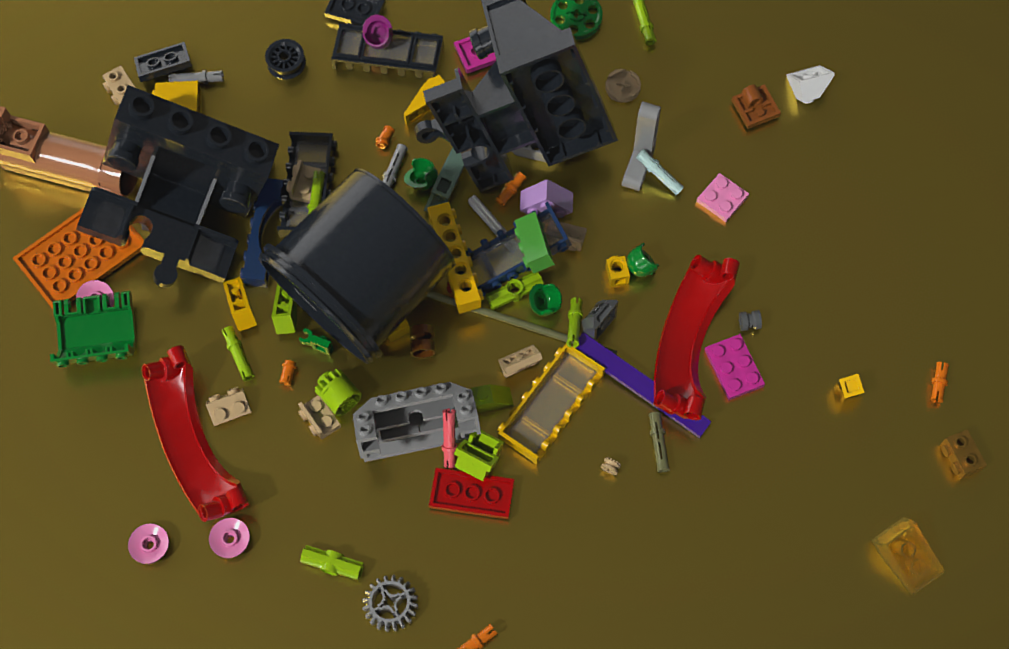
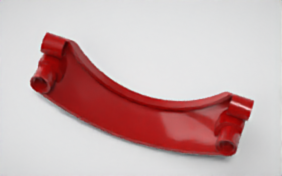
M700 254L696 255L692 259L679 286L663 327L654 373L653 403L656 407L669 414H676L683 419H701L706 395L703 393L699 382L698 364L705 334L716 311L735 285L740 266L738 260L725 258L721 264L716 260L711 262Z
M178 345L167 351L168 357H162L157 362L143 364L142 376L154 424L168 463L181 489L203 522H207L237 512L248 506L249 502L241 482L223 468L205 438L196 407L193 367L184 346Z

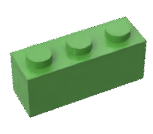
M536 211L516 219L515 224L517 228L514 231L517 238L521 241L518 245L521 252L525 255L522 259L526 268L530 267L532 272L536 273L555 265L542 221Z

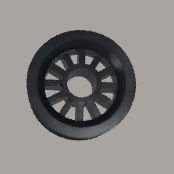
M280 39L273 42L266 50L265 60L269 72L274 77L288 80L297 77L303 72L306 59L303 48L298 42L291 39Z

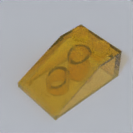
M903 517L871 540L882 559L911 595L917 593L945 572L916 522Z

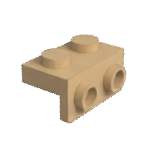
M235 387L227 391L228 394L222 396L215 394L208 398L206 407L214 426L251 413L243 388Z

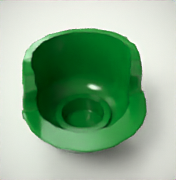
M413 159L411 163L413 168L405 174L404 182L419 191L431 189L438 178L437 168L429 159Z
M644 242L632 249L626 259L629 271L637 277L652 275L660 266L655 264L651 256L642 250V247L645 245Z
M554 284L534 285L529 293L531 309L539 316H549L557 312L562 305L560 289Z

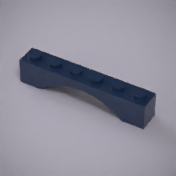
M268 178L258 195L257 201L254 202L253 210L255 213L254 217H251L250 228L252 229L251 234L247 235L248 249L244 251L243 257L245 264L240 271V278L243 279L245 286L268 288L270 274L265 270L258 258L260 253H263L262 236L265 226L275 211L283 205L281 197L285 195L284 180Z

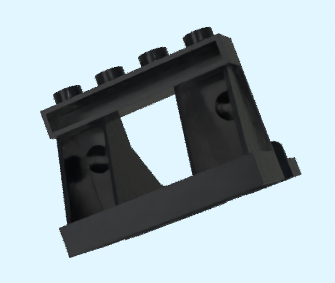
M481 0L487 26L471 29L469 37L477 57L481 60L487 58L489 54L495 53V63L473 91L458 67L454 69L456 79L423 91L425 102L435 119L421 121L415 126L416 138L420 143H432L439 137L450 142L456 154L461 153L464 166L479 192L514 180L507 153L536 142L549 167L618 141L614 125L571 28L559 29L529 7L526 0Z
M128 85L113 122L102 164L143 180L135 201L98 187H92L76 230L118 246H125L130 235L129 226L135 223L143 224L149 229L150 235L145 238L140 251L143 255L161 261V264L153 272V280L158 286L164 288L172 286L177 279V267L223 283L239 241L231 236L200 225L207 204L246 218L269 177L280 144Z

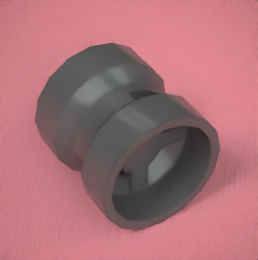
M759 310L752 311L751 314L739 312L741 331H746L749 328H762V318Z

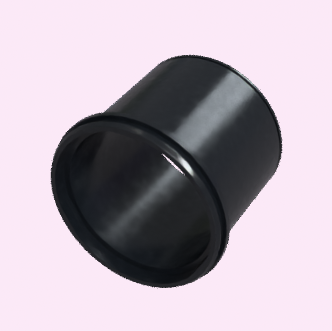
M356 168L276 247L267 243L263 247L265 252L260 253L258 258L270 276L318 325L345 349L366 364L372 363L374 358L379 359L383 355L379 348L382 343L456 264L446 244L423 217L387 184L361 168Z

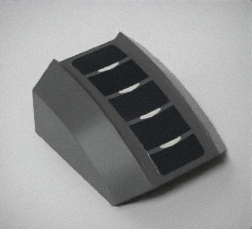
M601 300L597 302L585 319L581 321V334L584 332L597 341L616 318L618 301Z

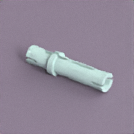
M644 149L638 153L636 159L647 168L649 173L652 172L675 195L680 193L684 186L666 171L657 159L655 160Z

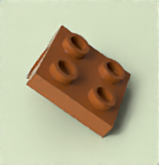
M754 84L749 85L742 90L741 94L732 97L731 101L747 129L778 118L781 115L765 84L759 87Z

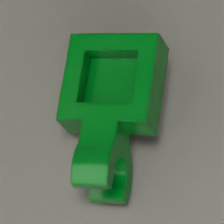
M306 328L303 330L304 334L309 336L306 339L299 337L300 343L310 345L313 349L325 354H331L333 347L327 337L315 336L311 330Z

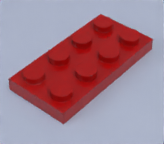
M435 468L429 508L509 520L515 479L488 475L481 481L463 471Z

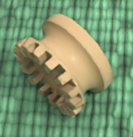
M606 457L604 459L605 464H602L601 468L607 473L617 475V469L621 467V464L614 459L612 461V458Z

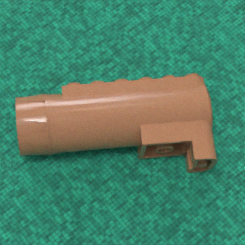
M0 106L1 168L89 192L92 187H98L123 197H128L133 192L138 177L102 164L107 146L50 132L45 124L12 116L5 107Z

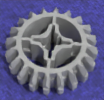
M392 575L391 581L388 580L387 576H384V582L382 583L379 578L376 579L378 585L375 586L371 583L369 586L372 592L369 590L365 591L369 598H363L362 600L363 603L368 604L363 607V611L368 612L365 615L366 619L372 618L370 621L372 626L378 622V630L382 629L383 625H385L386 632H389L390 626H392L394 631H397L398 624H400L402 629L405 628L403 623L405 620L408 623L412 622L408 616H416V612L411 610L418 608V604L413 603L418 600V596L413 595L416 592L415 588L409 589L411 584L409 581L404 583L403 577H400L396 582L395 575ZM396 588L403 593L390 594L387 589ZM381 592L383 600L374 609L375 599ZM386 596L394 603L395 611L388 605ZM407 598L406 608L400 615L398 607ZM390 612L395 618L385 619L378 614Z

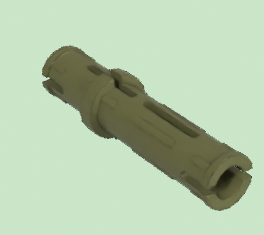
M652 412L648 415L651 426L650 436L653 438L658 468L657 472H668L670 468L664 438L666 431L663 429L661 412ZM656 425L658 426L659 439L657 438ZM659 445H661L663 459L660 456Z

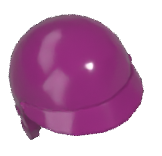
M372 15L364 22L363 38L370 47L384 49L392 41L393 27L386 17Z

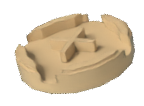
M626 69L615 70L609 74L605 86L607 95L612 100L622 103L634 100L639 95L641 88L639 76L633 71H625Z

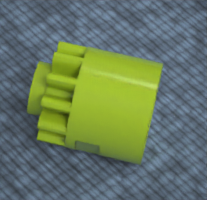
M335 369L334 372L327 371L322 374L317 382L319 385L315 387V392L336 416H342L349 412L362 397V393L341 369Z

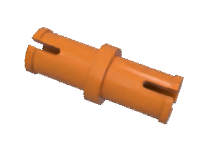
M518 171L514 176V180L504 185L502 192L495 198L496 202L501 206H505L512 195H516L517 189L527 179L526 176Z
M942 362L936 363L935 377L931 382L933 389L930 400L936 402L937 395H939L938 403L944 401L945 387L948 386V380L946 379L949 364L944 362L943 370H941Z
M488 624L487 627L476 635L472 634V638L456 649H482L486 642L498 634L493 630L487 635L493 629L492 625Z

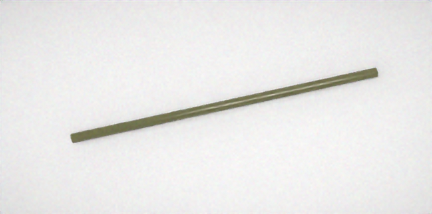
M431 291L426 296L457 306L453 297ZM484 307L471 310L472 312L567 342V334ZM607 348L612 353L617 355V350Z

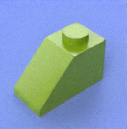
M488 384L471 388L477 413L514 406L510 387Z

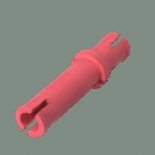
M447 408L442 411L443 466L447 468L448 464V468H454L456 464V455L454 453L458 447L455 443V410Z

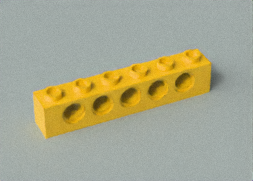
M449 202L427 207L428 218L433 230L443 240L453 256H460L454 258L456 264L447 274L459 314L481 308V300H484L481 289H477L478 278L476 272L472 273L470 268L473 267L471 257L467 256L465 252L467 251L466 242L461 240L460 237L462 235L461 226L455 222V219H457L455 208H451ZM448 239H453L454 241H453V242H448L447 240H448ZM460 271L465 272L462 275L457 274ZM470 288L471 290L463 291L462 289Z

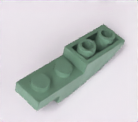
M453 148L432 188L431 195L424 208L426 213H428L427 207L449 201L465 167L461 153L456 154Z

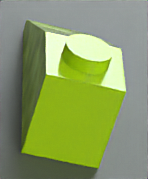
M277 283L272 311V320L276 334L295 333L297 303Z

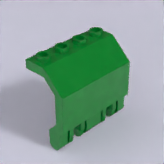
M123 291L121 295L120 292L114 293L115 307H110L107 294H102V296H85L83 299L78 297L76 298L77 312H72L69 299L53 301V313L57 324L58 352L57 355L50 354V362L59 368L69 367V364L72 363L86 365L89 364V361L107 362L109 358L124 360L128 356L134 355L137 339L131 291Z

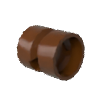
M417 324L410 327V340L412 341L410 343L411 356L428 358L436 354L435 342L433 341L435 339L434 326Z

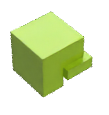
M482 430L481 434L478 435L477 432H472L468 441L464 439L455 450L454 455L458 456L455 467L483 481L498 463L504 441Z

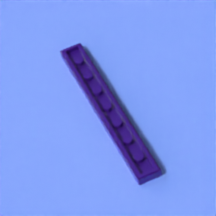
M584 332L580 335L579 345L575 349L603 366L605 373L698 438L702 436L711 423L708 418L702 415L700 420L683 419L676 414H669L656 407L653 403V380Z

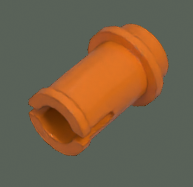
M389 125L384 126L382 133L375 140L376 146L380 149L388 147L395 129Z
M285 360V363H282L283 370L279 383L291 386L294 370L297 369L296 362Z

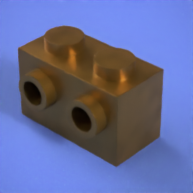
M968 429L947 437L941 443L942 452L949 458L952 471L958 475L959 479L980 472L987 466Z

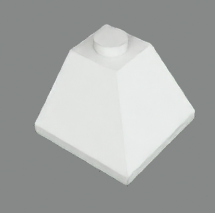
M820 65L787 74V79L796 99L803 103H811L814 99L820 98L834 77L833 71Z

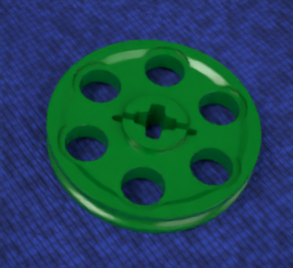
M556 0L551 7V23L561 30L567 28L578 29L577 33H573L576 40H583L593 36L602 24L603 11L597 0H584L583 4H577L575 0ZM563 3L566 4L568 7L566 9H560L558 6ZM590 8L597 9V13L591 14L588 12V10ZM558 18H562L565 20V22L562 24H558L555 22V20ZM593 23L595 26L593 28H587L585 24Z

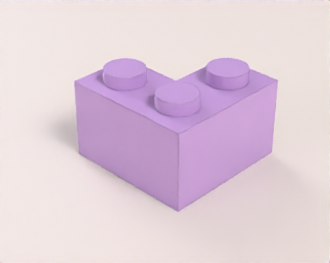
M548 179L521 190L520 211L527 215L532 211H536L539 214L547 209L545 203L549 202L557 218H562L573 211V192Z

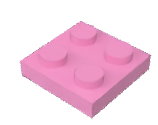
M719 173L700 194L696 202L727 222L748 198L749 193Z

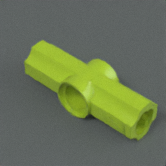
M538 272L530 273L520 279H511L507 285L486 294V298L490 307L495 310L510 302L520 301L523 296L530 293L534 285L544 283ZM514 288L519 289L516 293L511 292Z
M308 545L303 549L300 560L301 563L319 568L327 574L334 576L339 574L358 581L364 567L363 562L344 557L339 552L333 550L324 551Z

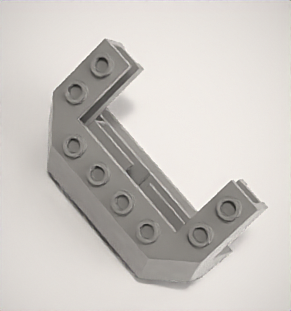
M446 382L370 398L353 414L360 458H364V462L442 446V411L447 408L455 410V443H460L464 439L468 441L472 432H477V435L481 434L472 390Z

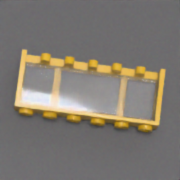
M567 344L563 348H558L554 355L555 359L545 365L542 376L535 378L532 383V389L523 394L520 400L522 402L518 407H513L509 413L510 418L506 422L503 421L497 429L498 439L504 441L507 445L531 460L535 465L540 462L605 373L603 366L572 346L568 347Z

